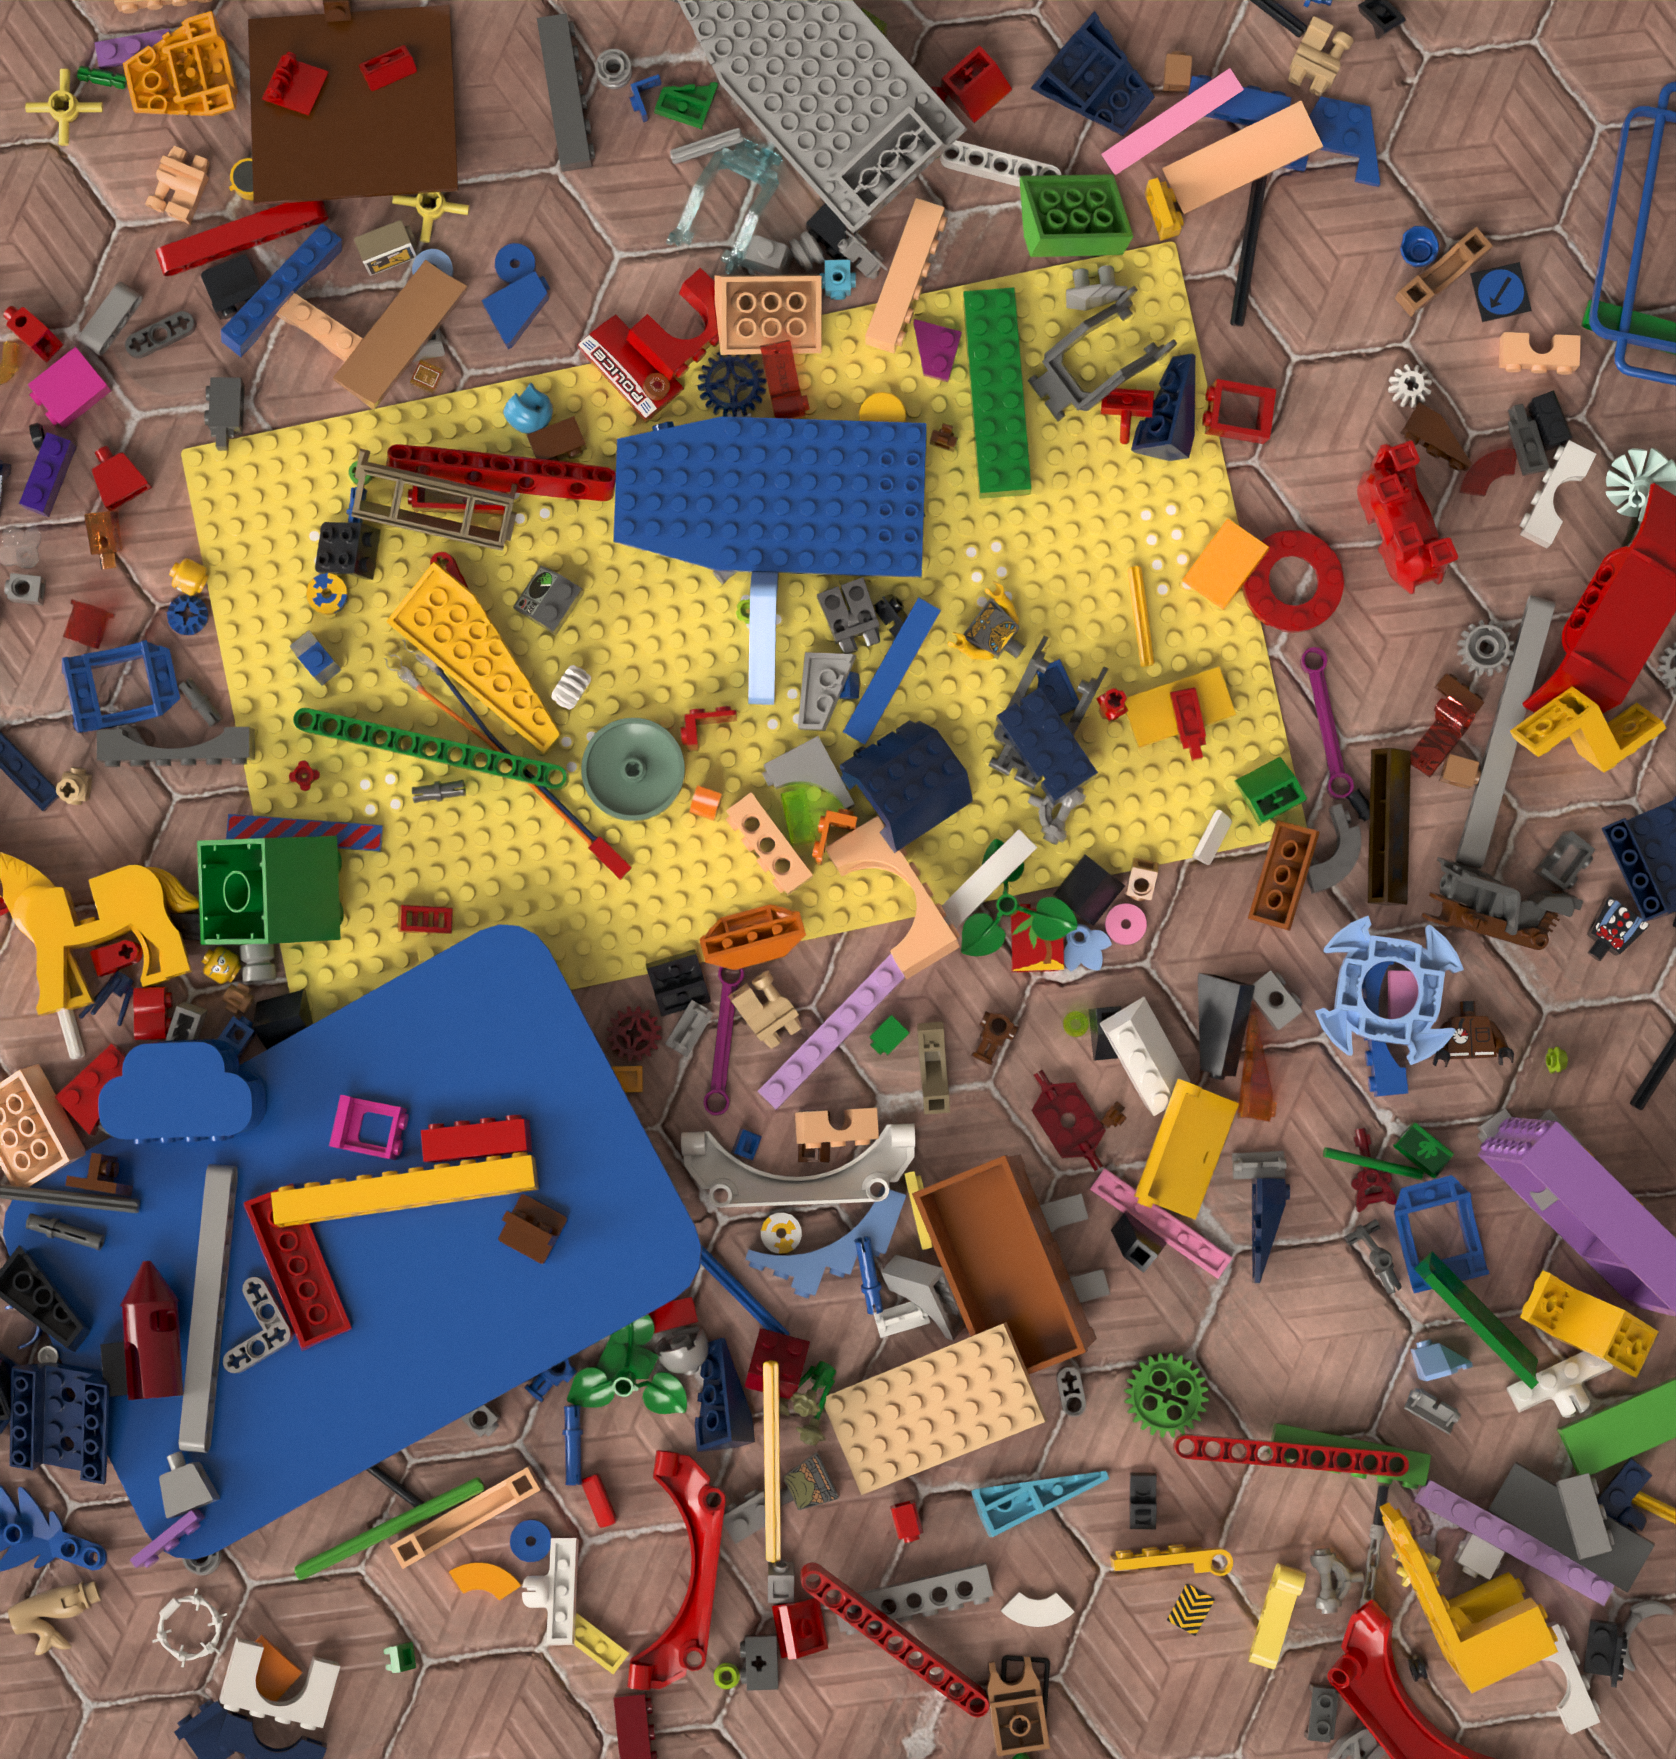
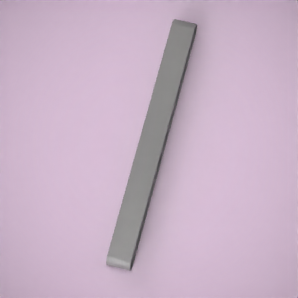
M1532 595L1527 600L1513 649L1514 655L1510 660L1481 764V776L1478 784L1475 786L1456 855V862L1479 869L1484 864L1518 742L1512 737L1510 730L1524 720L1527 708L1523 707L1522 703L1530 697L1555 608V602Z
M209 1164L206 1170L179 1434V1448L181 1451L207 1453L211 1446L238 1179L237 1167L233 1165Z

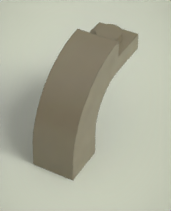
M943 1021L917 1023L924 1115L950 1113Z

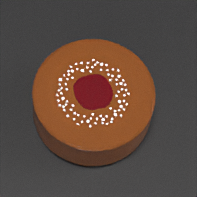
M660 373L650 374L643 384L645 395L652 400L663 399L670 389L669 380Z

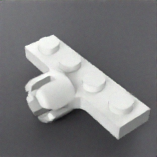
M1583 1351L1536 1373L1539 1383L1532 1390L1523 1381H1519L1507 1387V1392L1519 1413L1545 1400L1552 1399L1563 1417H1574L1576 1409L1581 1414L1589 1408L1590 1400L1582 1384L1613 1369V1365Z
M551 1538L549 1573L545 1576H527L523 1582L522 1588H527V1591H536L522 1592L524 1604L529 1608H547L546 1644L575 1645L579 1546L577 1538Z

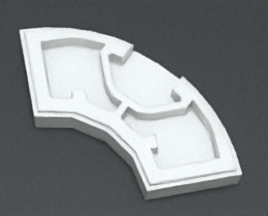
M1018 1592L1000 1610L1011 1620L1032 1627L1054 1625L1074 1613V1610L1056 1592L1048 1598L1038 1600L1028 1598Z

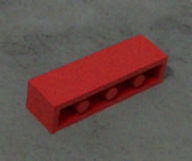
M521 1115L505 1116L506 1121L496 1122V1118L480 1119V1124L470 1125L469 1120L456 1121L453 1127H444V1123L428 1125L429 1129L421 1130L423 1162L437 1163L508 1155L518 1152H532L530 1121L522 1119Z

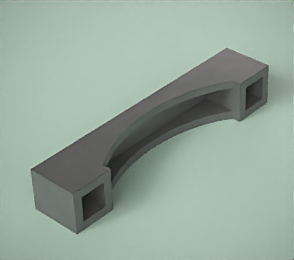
M224 727V732L210 741L191 747L175 749L156 748L140 744L129 738L128 732L123 729L97 730V761L105 763V767H120V763H130L131 767H145L146 762H155V766H171V762H181L182 766H196V761H206V765H222V761H232V765H247V760H255V729L251 727Z

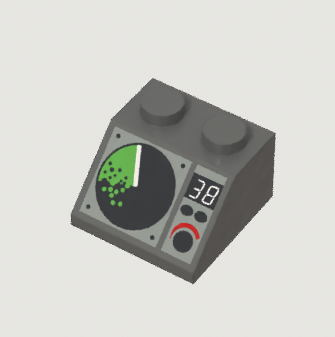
M540 565L513 606V609L556 636L584 592L582 588L562 575Z

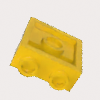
M1158 177L1148 180L1144 194L1160 241L1180 235L1181 226H1184L1180 211L1176 212L1173 203L1176 202L1172 187L1168 188L1166 181L1160 183Z

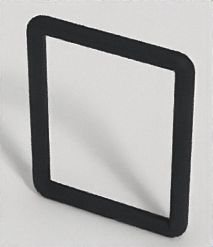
M1005 1655L1002 1658L1001 1680L1006 1683L1007 1660L1024 1662L1023 1657L1025 1656ZM1030 1657L1031 1662L1045 1663L1043 1705L1046 1718L1050 1661L1047 1658Z

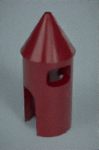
M152 1261L142 1262L120 1304L122 1306L128 1400L182 1396L184 1394L178 1302L180 1300Z

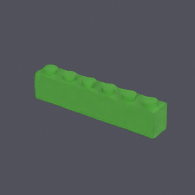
M1274 1423L1271 1441L1399 1452L1406 1456L1409 1461V1468L1406 1474L1399 1477L1373 1476H1377L1378 1482L1392 1484L1393 1480L1403 1481V1487L1417 1490L1418 1485L1426 1486L1431 1460L1430 1454ZM1289 1448L1285 1451L1284 1458L1287 1462H1290V1459L1295 1460L1297 1458L1296 1449ZM1315 1450L1311 1454L1310 1459L1313 1464H1319L1323 1461L1322 1451ZM1343 1452L1337 1456V1464L1340 1467L1346 1466L1349 1463L1348 1453ZM1373 1455L1365 1456L1363 1459L1364 1467L1366 1469L1374 1467L1376 1463L1375 1457ZM1394 1457L1390 1460L1389 1467L1392 1471H1397L1401 1468L1402 1461L1399 1457ZM1328 1471V1472H1333V1473L1341 1474V1472ZM1351 1473L1353 1477L1367 1478V1474Z

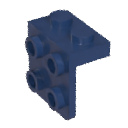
M211 1698L199 1707L201 1712L198 1715L192 1717L189 1714L177 1722L179 1728L174 1731L179 1741L185 1738L198 1759H227L232 1755L220 1750V1745L216 1744L227 1713V1709L223 1708L224 1704H221L219 1699L214 1702Z

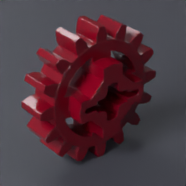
M627 1006V1013L623 1014L618 1010L619 1018L610 1019L614 1026L607 1027L606 1029L612 1033V1036L608 1037L607 1041L614 1042V1045L611 1047L612 1051L620 1050L619 1058L626 1054L628 1055V1061L631 1062L633 1056H637L640 1062L642 1061L643 1054H646L648 1057L652 1056L649 1051L651 1048L659 1049L655 1041L662 1040V1037L657 1035V1031L662 1030V1026L654 1025L658 1018L655 1016L650 1019L651 1011L649 1009L643 1014L641 1013L640 1006H637L635 1012H632L630 1006ZM632 1017L630 1024L625 1027L619 1026L625 1019ZM642 1018L649 1023L652 1032L645 1031L641 1026ZM637 1022V1031L641 1033V1037H636L632 1046V1038L627 1033L628 1031H633ZM617 1036L625 1038L627 1050L620 1045ZM650 1041L645 1048L636 1051L640 1043Z

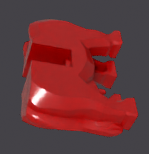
M1408 441L1394 447L1387 443L1381 445L1370 465V470L1363 473L1357 486L1358 500L1365 512L1368 525L1376 523L1383 542L1378 547V551L1384 559L1388 573L1409 594L1415 593L1416 586L1430 581L1438 585L1441 584L1448 564L1458 560V554L1452 539L1448 537L1439 538L1429 507L1418 488L1415 466L1420 462V458L1413 441Z

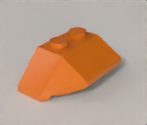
M770 904L720 918L706 935H703L699 940L705 963L737 970L785 957L806 936L800 912L790 911L786 908Z

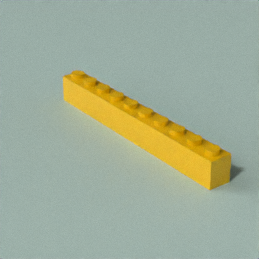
M527 1152L513 1153L512 1158L502 1159V1156H491L486 1158V1162L476 1163V1160L460 1161L459 1166L450 1167L449 1163L434 1165V1169L425 1171L424 1167H415L408 1169V1173L398 1174V1171H387L382 1173V1177L372 1178V1175H360L356 1177V1181L346 1182L345 1178L330 1180L328 1185L320 1186V1182L304 1184L305 1188L294 1189V1186H284L278 1188L279 1192L271 1193L274 1224L279 1227L534 1191L539 1190L535 1158L532 1155H528Z

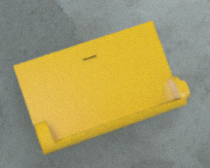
M1177 1079L1134 1194L1138 1198L1137 1203L1152 1208L1153 1204L1196 1220L1239 1103L1204 1090L1192 1083Z

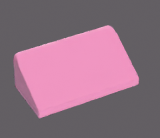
M1388 971V1019H1397L1410 1012L1417 1001L1418 984L1411 971Z

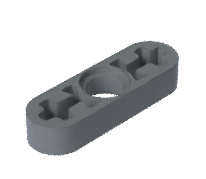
M177 312L130 335L125 341L126 351L133 358H144L191 335L195 331L196 322L188 312ZM182 318H184L185 321L190 320V322L187 323V329L183 330L182 327L174 329V331L177 333L174 336L171 329L167 326L170 323L173 328L179 326V320ZM163 328L167 331V338L161 342L154 340V332L157 329ZM148 334L153 346L150 347L147 342L141 345V351L131 350L134 347V341L138 340L139 343L147 341L144 336Z

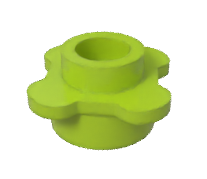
M1555 1047V1049L1549 1048L1545 1061L1550 1073H1555V1071L1561 1072L1567 1067V1053L1565 1050L1560 1049V1047Z

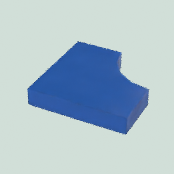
M1060 659L1050 663L1045 673L1037 671V689L1039 687L1042 689L1059 716L1076 709L1080 701Z

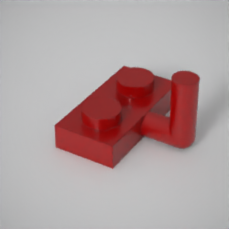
M1116 388L1102 400L1101 414L1121 415L1119 440L1121 444H1128L1130 442L1131 416L1152 418L1154 391Z

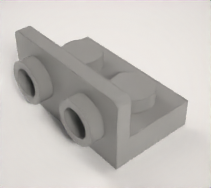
M756 1488L744 1496L746 1501L739 1505L733 1502L725 1507L723 1524L735 1544L765 1527V1489L759 1492Z

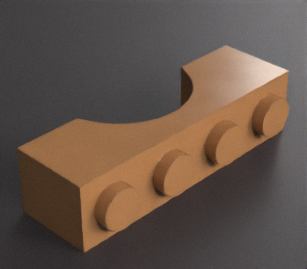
M1475 227L1439 261L1403 287L1396 295V301L1410 317L1414 316L1486 256L1493 245Z

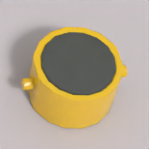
M245 158L235 163L231 169L230 181L232 185L229 186L230 191L235 190L243 199L253 201L252 158Z

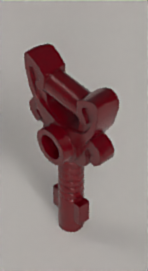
M1365 1128L1356 1129V1137H1353L1355 1147H1359L1360 1155L1371 1157L1369 1145L1371 1144L1370 1134H1366ZM1363 1166V1171H1360L1357 1174V1178L1351 1181V1187L1357 1190L1355 1208L1358 1213L1365 1210L1369 1204L1385 1202L1390 1205H1396V1196L1388 1185L1392 1180L1391 1174ZM1372 1185L1382 1189L1381 1192L1365 1195V1190Z

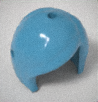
M530 383L520 397L515 393L508 400L503 414L514 429L521 433L530 434L547 427L552 419L553 405L546 394L537 391L534 385Z

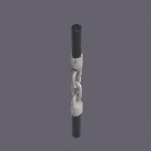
M1378 1485L1373 1524H1371L1369 1535L1371 1543L1366 1563L1365 1586L1363 1587L1359 1608L1369 1600L1374 1599L1375 1596L1374 1586L1379 1567L1380 1545L1385 1531L1380 1506L1387 1503L1389 1488L1387 1486ZM1375 1539H1377L1376 1547H1374ZM1372 1554H1376L1375 1566L1370 1565ZM1370 1572L1372 1573L1371 1583H1369ZM1367 1590L1371 1591L1370 1599L1366 1598Z

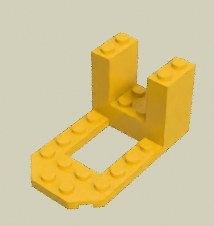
M1389 1502L1380 1506L1385 1527L1441 1652L1471 1693L1558 1652L1555 1645L1558 1638L1551 1626L1547 1627L1545 1619L1548 1616L1541 1603L1537 1605L1531 1597L1524 1600L1522 1593L1526 1591L1519 1578L1515 1579L1508 1571L1447 1601L1443 1594L1439 1595L1436 1587L1440 1586L1439 1581L1433 1571H1428L1426 1564L1430 1563L1424 1549L1420 1548L1417 1540L1413 1539L1410 1533L1412 1528L1406 1516L1403 1517L1400 1509L1395 1510Z

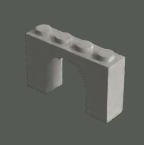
M1082 1194L1040 1205L1051 1233L1059 1227L1089 1219ZM1103 1269L1070 1277L1080 1303L1110 1295Z

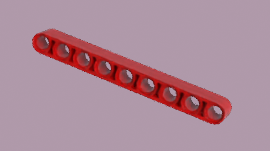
M1180 1434L1173 1443L1176 1454L1181 1458L1394 1477L1406 1474L1409 1468L1407 1457L1396 1451L1196 1434ZM1184 1439H1189L1193 1443L1192 1450L1189 1453H1181L1179 1450L1180 1442ZM1211 1441H1215L1219 1445L1217 1454L1207 1455L1205 1451L1206 1445ZM1239 1443L1243 1444L1245 1447L1244 1455L1240 1458L1233 1457L1232 1447ZM1262 1446H1269L1271 1449V1456L1266 1460H1261L1258 1457V1450ZM1289 1448H1294L1297 1451V1458L1293 1462H1287L1284 1458V1453ZM1315 1450H1320L1323 1453V1461L1319 1464H1313L1310 1459L1311 1454ZM1346 1452L1350 1458L1349 1463L1346 1466L1340 1467L1337 1464V1456L1340 1453ZM1367 1455H1373L1376 1459V1463L1371 1469H1366L1363 1465V1459ZM1394 1457H1399L1402 1461V1466L1397 1471H1392L1389 1467L1390 1460Z
M810 1562L803 1566L801 1569V1583L806 1592L969 1715L979 1718L987 1714L989 1701L986 1691L821 1565ZM810 1574L819 1575V1579L815 1582H809L806 1578ZM833 1589L840 1591V1594L834 1598L827 1595ZM850 1606H860V1610L858 1612H848V1608ZM871 1621L881 1622L878 1628H870L868 1626ZM893 1636H899L902 1638L901 1641L896 1644H892L889 1642V1639ZM912 1652L922 1653L918 1659L909 1658ZM934 1667L942 1668V1671L937 1675L930 1673V1670ZM953 1683L963 1684L958 1690L950 1689ZM975 1698L983 1699L979 1705L970 1704Z

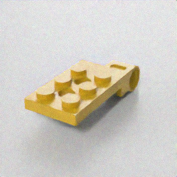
M1183 1544L1168 1545V1550L1159 1551L1157 1547L1142 1548V1553H1133L1131 1549L1118 1550L1116 1555L1110 1556L1111 1567L1114 1571L1193 1563L1194 1573L1211 1572L1217 1576H1224L1233 1567L1231 1554L1220 1547L1204 1549L1202 1547L1186 1548ZM1219 1554L1224 1555L1226 1559L1225 1565L1219 1569L1214 1568L1212 1565L1213 1558Z

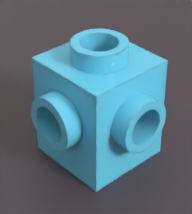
M825 260V273H820V276H822L821 289H825V295L831 296L833 300H842L846 296H851V288H856V273H850V260Z

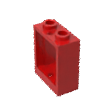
M1216 379L1206 390L1205 400L1209 401L1208 411L1205 410L1202 419V425L1205 426V434L1265 444L1271 436L1276 389ZM1222 391L1259 397L1255 430L1218 423Z

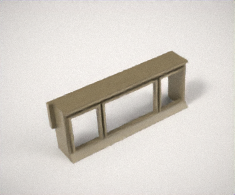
M360 449L355 478H358L351 517L503 551L505 540L511 541L517 512L512 511L517 484L512 483L510 494L371 463L368 462L370 451ZM366 475L396 481L391 507L361 500ZM404 483L467 497L463 523L399 509ZM475 499L506 506L501 531L470 525Z

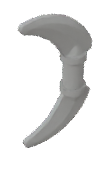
M1642 1601L1631 1606L1630 1617L1622 1627L1623 1632H1627L1626 1639H1628L1626 1655H1621V1658H1624V1667L1631 1671H1635V1667L1629 1656L1628 1645L1631 1633L1638 1623H1641L1644 1618L1655 1614H1674L1671 1608L1658 1601Z

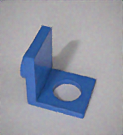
M659 74L630 84L633 94L632 97H629L634 112H640L643 123L648 121V117L639 93L661 85Z

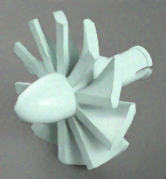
M1638 448L1628 450L1636 469V474L1632 472L1625 454L1613 461L1611 466L1629 476L1630 480H1625L1610 470L1606 476L1607 487H1629V490L1606 491V495L1616 506L1629 498V502L1617 510L1622 515L1638 517L1641 507L1638 521H1643L1651 484L1655 483L1676 496V464L1673 459L1668 460L1655 448L1650 449L1645 469H1643L1648 451Z

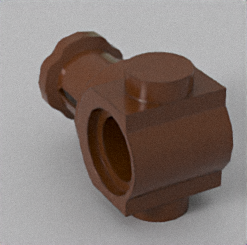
M986 1011L979 1024L983 1026L980 1033L982 1040L976 1052H973L971 1056L992 1066L994 1063L992 1059L998 1047H1003L1006 1039L1012 1041L1018 1027L1011 1023L1007 1016ZM1002 1019L1006 1024L1005 1031L1002 1033L993 1031L992 1021ZM988 1044H990V1047H989L987 1053L984 1054V1052H985V1050H986Z

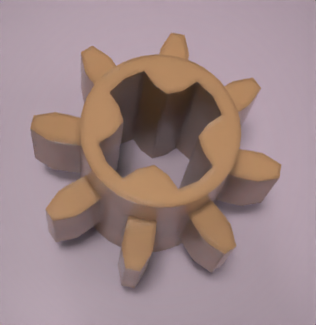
M239 982L238 986L231 984L222 1001L227 1003L225 1009L235 1015H238L239 1011L246 1013L255 998L250 994L252 988Z

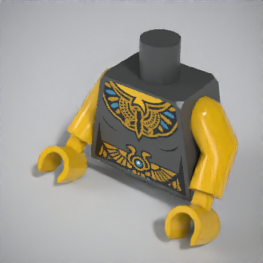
M993 581L996 585V590L992 593L991 590L986 588L985 592L993 597L994 600L991 598L988 600L964 634L953 632L952 634L957 637V642L955 644L948 641V646L959 649L969 658L975 660L998 659L1004 650L1017 659L1026 647L1014 638L1020 628L1018 626L1019 618L1013 603L1004 593L1003 586Z

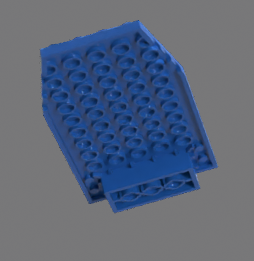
M716 417L618 438L613 541L714 571L922 578L926 423Z

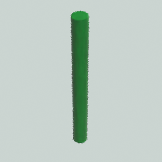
M1325 1147L1323 1150V1157L1418 1180H1422L1424 1175L1423 1170L1329 1147Z

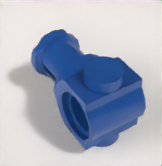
M568 1358L564 1360L566 1368L563 1372H556L551 1367L539 1374L530 1385L526 1384L524 1388L542 1403L544 1395L553 1385L558 1387L563 1380L568 1383L578 1371L574 1369L575 1367L571 1365V1360ZM545 1380L546 1382H545V1383L542 1385V1387L538 1390V1387H539V1386L541 1385V1383Z

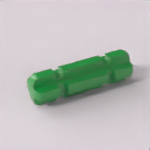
M79 66L77 78L80 81L88 82L90 80L94 84L109 87L114 85L118 89H125L127 86L124 74L116 73L114 75L110 71L95 68L91 70L90 67Z

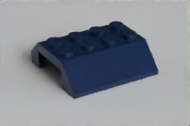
M909 720L898 727L896 733L890 732L878 740L877 745L872 744L857 754L858 758L853 756L840 764L843 774L841 779L848 789H852L857 784L886 826L880 831V834L894 853L973 802L967 771L938 730L921 721L914 723Z

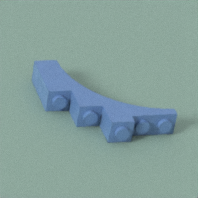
M881 1187L877 1197L884 1195L885 1187ZM890 1189L888 1196L883 1201L874 1202L869 1212L854 1229L826 1247L797 1255H771L748 1250L745 1260L750 1261L749 1266L763 1271L767 1267L775 1270L773 1275L786 1280H788L789 1275L794 1277L791 1285L792 1288H795L794 1294L809 1299L810 1294L816 1295L826 1266L830 1268L829 1273L844 1278L845 1273L851 1274L857 1258V1250L854 1243L856 1238H862L863 1246L864 1236L871 1238L873 1256L879 1257L880 1253L886 1254L906 1195Z

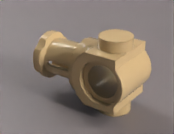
M71 767L70 771L63 772L61 782L56 787L57 795L68 804L82 805V801L89 800L92 774H86L85 768Z

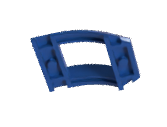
M143 640L139 643L74 657H62V674L65 676L74 718L73 725L77 733L111 728L159 717L180 700L170 649L161 645L157 646L147 642V640ZM143 658L153 704L123 712L101 715L91 669Z
M1452 1175L1400 1189L1394 1216L1414 1294L1432 1289L1414 1270L1419 1264L1408 1214L1455 1202L1467 1253L1441 1260L1461 1281L1490 1274L1483 1255L1484 1252L1475 1221L1471 1193Z

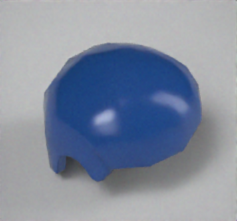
M1414 226L1403 234L1400 246L1401 255L1405 262L1413 267H1426L1432 263L1439 252V241L1433 230L1426 226Z

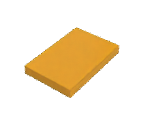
M1227 519L1182 581L1216 606L1225 610L1270 548Z

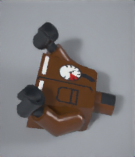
M1461 1001L1460 1017H1450L1440 1027V1029L1455 1028V1034L1443 1048L1435 1053L1432 1063L1436 1066L1438 1059H1441L1445 1062V1067H1447L1450 1059L1494 1058L1498 1054V1064L1503 1065L1504 1057H1508L1511 1063L1514 1062V1052L1508 1047L1504 1035L1494 1021L1489 1020L1488 1016H1476L1475 1001Z

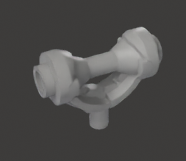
M1083 788L1078 789L1059 802H1062V807L1055 819H1052V810L1056 805L1052 804L1047 795L1043 799L1031 794L1028 803L1040 808L1038 813L1042 825L1041 832L1045 834L1044 840L1057 845L1058 841L1062 843L1067 837L1065 821L1071 809L1077 805L1080 806L1085 801L1086 795L1083 794Z
M1330 1548L1314 1550L1315 1555L1310 1556L1312 1566L1320 1574L1322 1587L1319 1597L1316 1598V1609H1322V1614L1338 1612L1337 1608L1342 1606V1600L1347 1595L1349 1589H1351V1583L1364 1580L1363 1572H1349L1344 1563L1336 1558V1553H1330ZM1331 1570L1335 1572L1337 1577V1585L1334 1590L1331 1583Z

